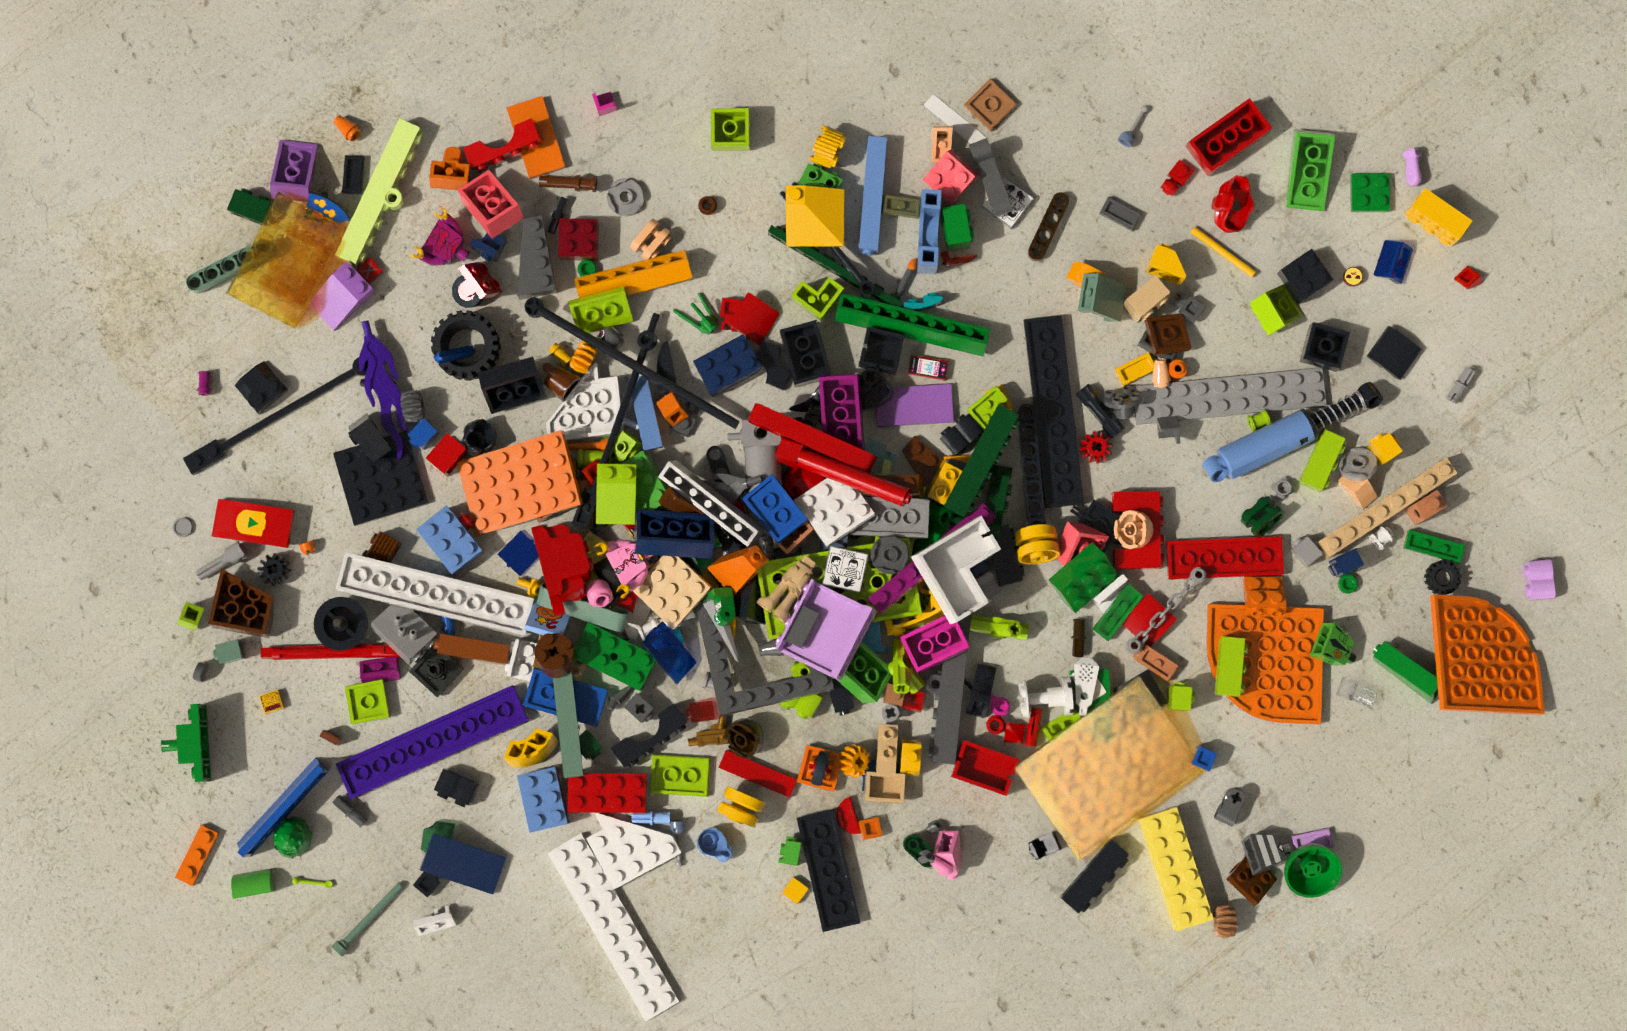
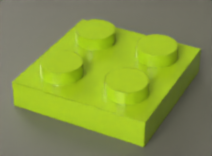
M383 679L345 686L351 725L390 718Z

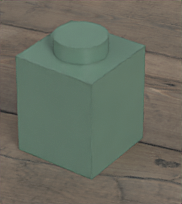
M237 639L215 645L214 657L216 661H219V664H227L245 659L242 640Z

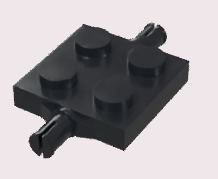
M1095 500L1084 511L1075 505L1072 507L1073 509L1070 512L1079 517L1078 523L1085 524L1109 536L1102 551L1103 553L1106 552L1113 542H1117L1122 546L1114 535L1115 521L1119 520L1120 516Z

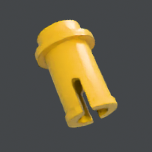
M554 343L548 351L551 356L553 355L565 367L570 363L572 357L561 348V344Z

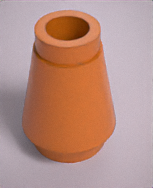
M341 115L334 119L333 124L336 125L346 140L353 142L361 135L359 125Z

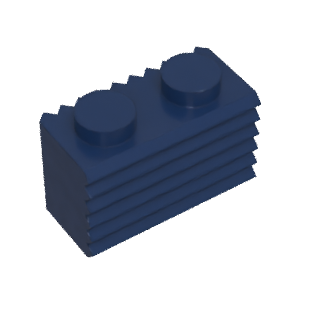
M1352 549L1329 561L1330 566H1328V569L1332 576L1340 578L1362 567L1364 563L1357 550Z

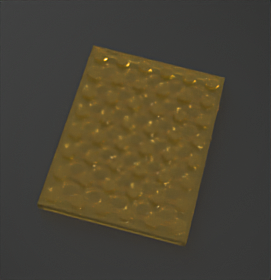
M1139 676L1013 767L1079 861L1205 771L1191 764L1194 754Z

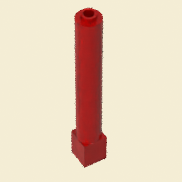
M785 438L781 439L774 454L777 462L795 469L800 467L902 507L909 504L912 499L910 488L804 449L803 445Z

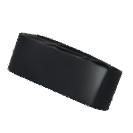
M869 368L860 374L862 413L874 410L891 400L894 390L877 370ZM869 374H876L874 376V378L876 379L874 382H872L871 380L868 382ZM888 387L889 394L885 397L880 396L881 388Z

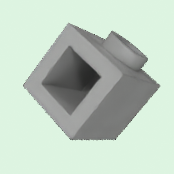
M1308 536L1304 539L1299 537L1292 543L1294 547L1290 550L1304 567L1309 566L1323 554L1318 549L1319 544L1317 541Z

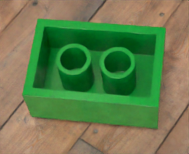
M1091 543L1048 580L1062 601L1074 613H1077L1117 579L1119 575L1106 555L1095 544Z

